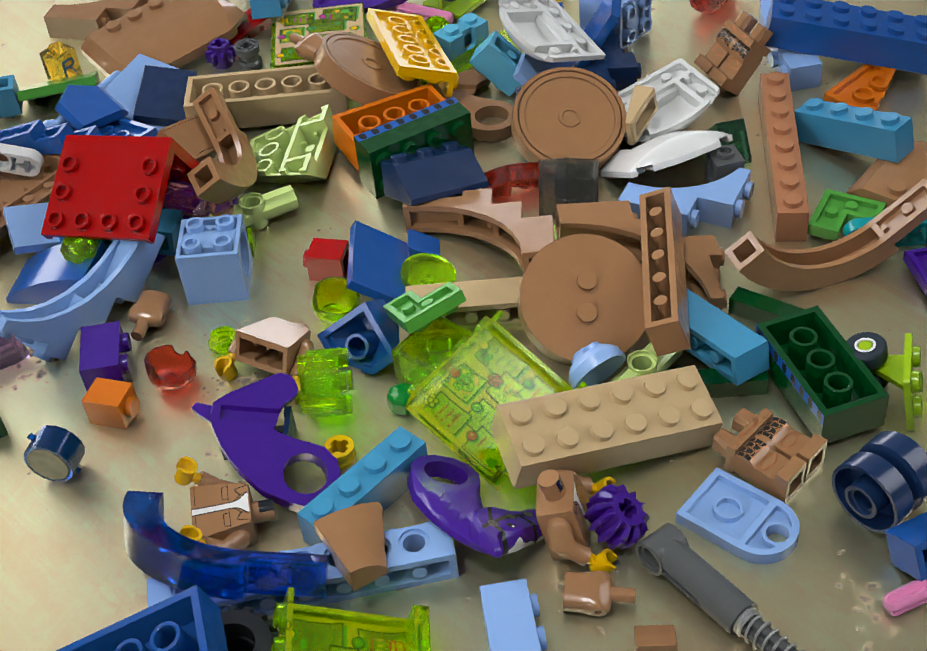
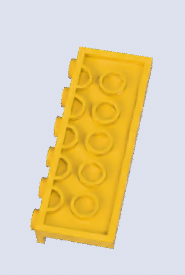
M368 8L366 18L396 75L407 81H413L417 78L425 79V81L432 84H438L445 97H452L453 89H456L458 86L459 75L423 17L415 14Z

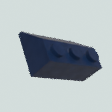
M458 141L444 142L442 147L437 149L433 147L419 148L416 150V154H393L390 160L381 161L385 196L411 206L460 194L466 190H476L489 186L488 179L471 148L459 145Z

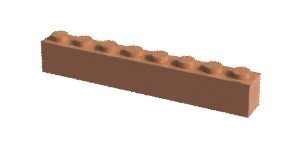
M780 72L760 74L758 104L775 242L806 241L809 206L789 74Z

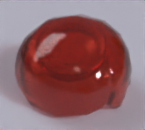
M172 345L155 347L146 353L144 359L145 370L150 383L162 390L182 389L194 380L197 373V362L190 356L188 350L184 354H179Z

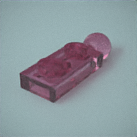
M169 179L162 209L182 210V215L203 218L206 217L208 211L211 212L213 217L224 214L232 215L234 205L231 200L222 204L208 202L197 197L192 184Z

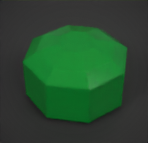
M403 382L391 387L387 394L389 408L394 414L405 416L411 414L412 412L407 407L420 396V391L414 384Z

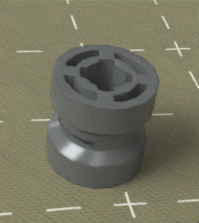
M246 38L236 42L234 50L236 56L239 57L237 61L239 71L261 70L263 62L262 57L259 55L260 47L258 41Z

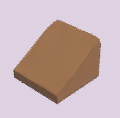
M674 625L634 626L635 651H678Z

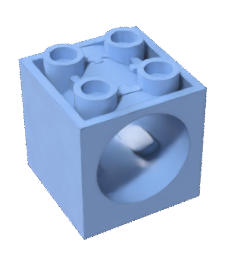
M579 0V20L583 31L603 0ZM621 0L620 20L613 29L615 35L619 36L621 49L627 48L651 30L652 0Z
M242 214L182 219L175 261L188 305L249 300L253 257Z

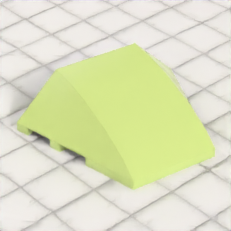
M329 104L321 107L322 113L311 118H307L306 114L299 117L297 124L287 129L281 125L251 139L250 145L257 163L256 181L298 184L327 179L337 149L334 143L332 110Z

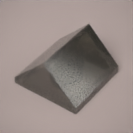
M565 157L539 160V216L552 215L553 220H555L556 204L599 202L598 159Z

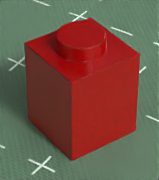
M313 238L309 249L305 250L303 254V266L308 270L309 280L345 283L348 272L349 241Z

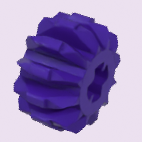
M613 484L604 486L590 497L586 503L587 512L584 518L591 523L588 531H594L598 535V543L606 541L610 550L630 548L649 530L646 523L650 516L643 511L646 503L639 502L636 499V491L628 493L624 484L620 486H614Z

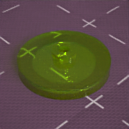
M419 253L408 257L403 262L400 278L404 286L447 283L449 281L455 282L456 271L452 264L443 257L430 253Z

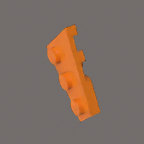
M864 64L824 93L823 101L842 102L849 106L869 107L877 111L895 77L896 69Z

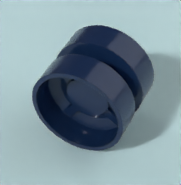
M896 431L880 432L866 443L859 452L850 456L834 470L832 474V487L838 502L846 513L864 528L877 533H885L886 530L903 522L912 511L927 501V452L917 442Z

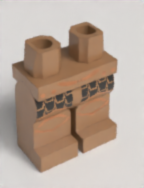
M745 11L741 13L736 22L727 19L723 24L725 28L718 33L716 42L705 56L699 54L694 61L720 87L737 96L760 65L763 56L767 57L771 50L765 44L773 35V32L762 24L758 23L756 25L758 20Z
M742 408L732 420V429L739 433L735 435L721 428L713 437L712 449L725 457V470L732 474L735 472L754 487L784 503H787L803 486V482L806 483L824 462L828 442L827 439L816 433L811 438L793 429L785 420L773 417V412L766 408H763L757 415Z

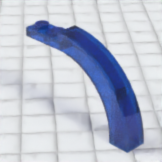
M127 491L122 506L124 547L128 557L135 566L155 580L183 591L197 585L209 597L244 601L247 593L326 597L328 588V555L249 551L205 544L176 532L165 523L164 493Z

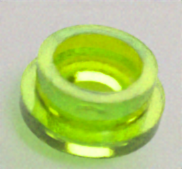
M230 326L215 328L210 333L208 340L209 349L218 355L229 354L227 349L235 339L236 331Z

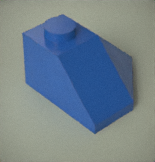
M383 298L362 303L317 335L333 363L341 366H351L361 369V372L374 375L400 358L399 326L386 314L383 305L386 303Z

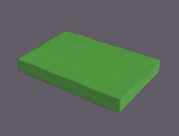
M98 71L23 86L17 91L19 101L22 102L63 93L67 85L96 86L100 80Z

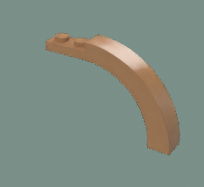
M212 86L192 103L215 148L218 160L209 156L187 173L197 197L222 205L233 201L255 183L257 179V163L246 134L239 130L220 90Z
M926 178L922 179L863 227L829 244L808 249H783L761 241L749 231L724 252L742 275L754 283L770 289L808 291L842 283L871 270L897 253L899 250L894 244L927 219Z

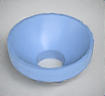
M597 341L581 348L573 355V360L571 361L572 366L569 371L568 381L572 389L603 383L620 369L626 360V355L618 346Z

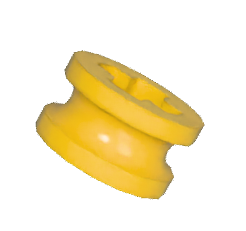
M347 435L332 436L324 443L323 447L337 459L339 469H346L355 462L357 457L354 441Z

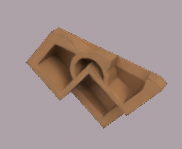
M380 502L350 506L313 522L315 532L333 555L335 566L354 592L388 573L385 553L386 541L383 528V508Z

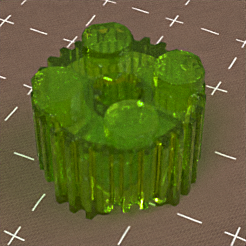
M348 348L306 350L305 355H298L297 373L300 376L302 395L299 396L302 414H310L312 418L353 414L352 395H347L348 390L354 389L352 370H346L345 368L349 367Z

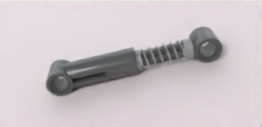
M664 524L636 544V554L642 565L655 576H665L730 635L744 637L745 642L748 644L752 643L753 649L756 651H798L796 643L790 644L787 635L782 637L779 634V628L773 629L771 628L770 621H763V615L758 612V605L690 548L684 534L673 524Z

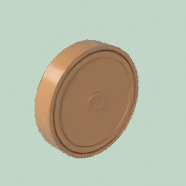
M331 32L326 34L314 57L315 67L323 79L337 91L362 105L421 86L420 79L415 78L413 81H407L399 78L381 44L357 34L348 32Z
M575 67L552 68L532 77L519 91L511 118L512 137L520 154L532 166L544 173L556 176L557 162H592V173H596L603 168L620 148L626 130V110L620 95L614 87L599 75Z
M574 234L561 237L549 243L530 261L519 287L517 300L518 314L525 334L542 354L557 363L570 367L572 366L573 355L581 348L595 341L618 346L626 354L645 331L641 263L627 248L612 239L599 235Z

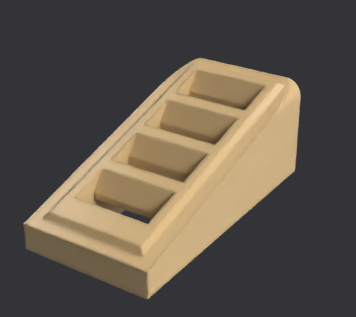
M635 85L625 120L630 145L636 144L658 110L654 87Z

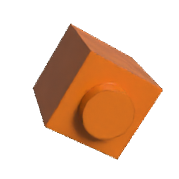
M96 377L81 400L90 424L125 430L140 409V401L137 398L132 383Z

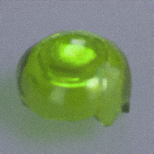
M327 277L318 281L315 285L312 309L315 316L322 322L332 325L360 305V293L346 288V278Z

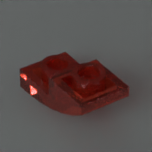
M516 163L489 170L484 173L488 179L489 186L481 189L492 188L493 198L511 197L512 187H519L521 189L541 188L542 175L539 163Z

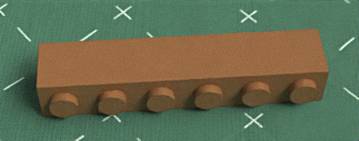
M670 187L639 195L644 323L646 333L657 356L691 348L682 219Z

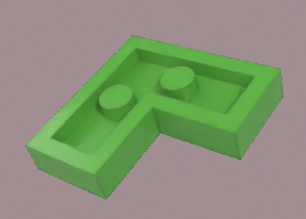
M826 189L808 223L807 234L836 241L847 222L856 218L876 217L886 209V203Z
M449 281L422 298L409 290L383 305V308L390 319L411 334L425 330L429 327L430 322L436 318L455 312L458 309V305L467 300L462 289Z

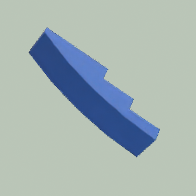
M41 119L0 130V143L37 150L41 155L61 154L66 135H101L96 125L73 131L69 122L46 128Z

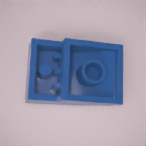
M103 240L73 241L49 247L36 253L26 261L6 297V302L38 305L65 292L81 280L104 255L106 248Z

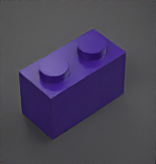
M120 321L81 327L79 373L86 391L89 390L96 377L127 382V374L131 373V362L127 352L132 351L130 335L128 332L123 333Z

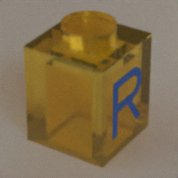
M57 41L39 53L47 79L49 80L82 74L74 47Z

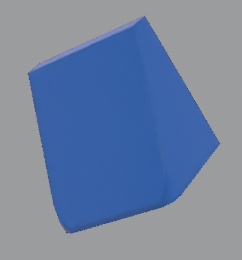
M408 229L410 264L440 262L439 239Z

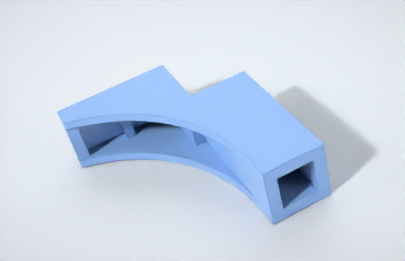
M739 167L726 177L707 184L671 188L681 213L683 236H688L692 228H697L699 221L732 228L736 218H741L743 215L745 201L750 200L753 195L754 183L750 182L751 170ZM628 182L618 201L629 200L632 213L636 212L638 219H640L639 195L662 188Z

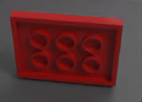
M66 135L41 235L47 239L62 237L146 241L148 244H154L167 187H171L172 184H181L185 187L193 188L187 173L200 163L172 137Z

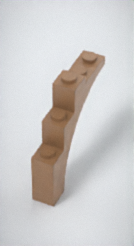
M101 0L72 5H53L43 18L50 38L85 40L87 35L104 27L109 21L117 20L126 15L128 11L147 4L149 0Z
M492 188L466 190L462 192V196L440 198L412 206L403 203L407 233L408 229L418 232L452 233L490 242L514 257L522 268L523 275L533 257L546 245L555 241L552 215L523 218L521 201L494 204Z
M629 200L556 204L555 232L557 239L574 234L603 236L621 244L639 261H642L640 219H638L636 212L632 213ZM715 235L683 236L686 288L722 311V309L727 307L726 290L721 289L719 284V268L725 262L723 247L718 246Z

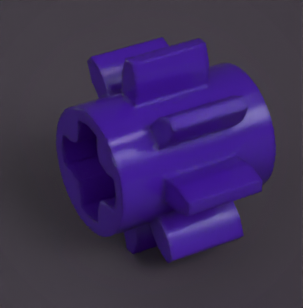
M214 39L207 46L208 51L205 52L207 63H212V66L216 69H228L236 62L235 57L237 56L234 45H230V41L227 39Z

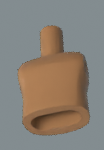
M317 32L310 33L305 37L291 33L289 41L296 44V54L314 62V57L323 37Z
M144 290L141 293L139 299L130 308L128 313L130 322L136 324L131 332V337L134 340L141 341L148 327H161L165 323L166 315L172 305V298L168 294L154 290Z
M605 571L566 572L563 612L604 616L609 613L612 602L636 603V588L614 587L611 575Z

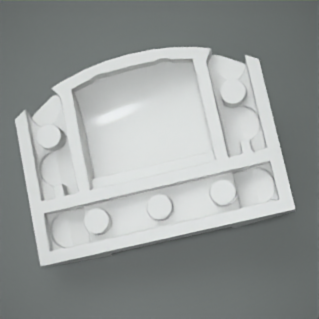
M556 0L498 1L499 15L505 31L514 44L530 57L551 63L605 58L606 54Z
M679 58L618 92L625 106L627 116L635 85L654 87L658 110L636 142L645 143L657 136L670 133V131H682L693 124L712 105L716 96L720 93V87ZM625 130V134H624L623 139H624L627 143H629V142H628V137H627V131Z
M708 130L670 131V133L650 139L632 148V150L618 151L603 166L600 174L601 177L634 178L638 174L645 172V170L658 171L721 147L720 142L732 141V135Z

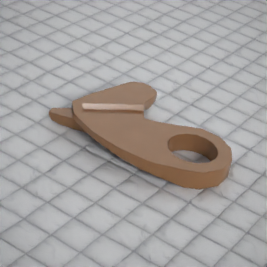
M475 69L459 72L458 86L456 89H453L452 97L458 100L471 113L473 138L479 141L495 142L511 137V118L514 106L508 102L474 96L478 90L489 86L491 81ZM430 83L445 99L451 98L445 97L438 84ZM487 117L505 119L504 122L495 125H486L478 122Z

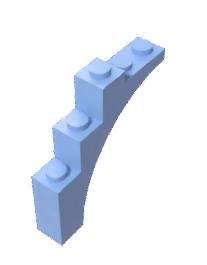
M156 233L154 244H148L146 241L113 240L95 266L65 292L47 302L25 309L0 310V337L10 339L11 335H15L16 339L23 342L22 344L33 349L32 355L49 362H51L52 357L66 360L78 331H81V327L105 323L114 302L122 304L124 300L137 302L165 236Z

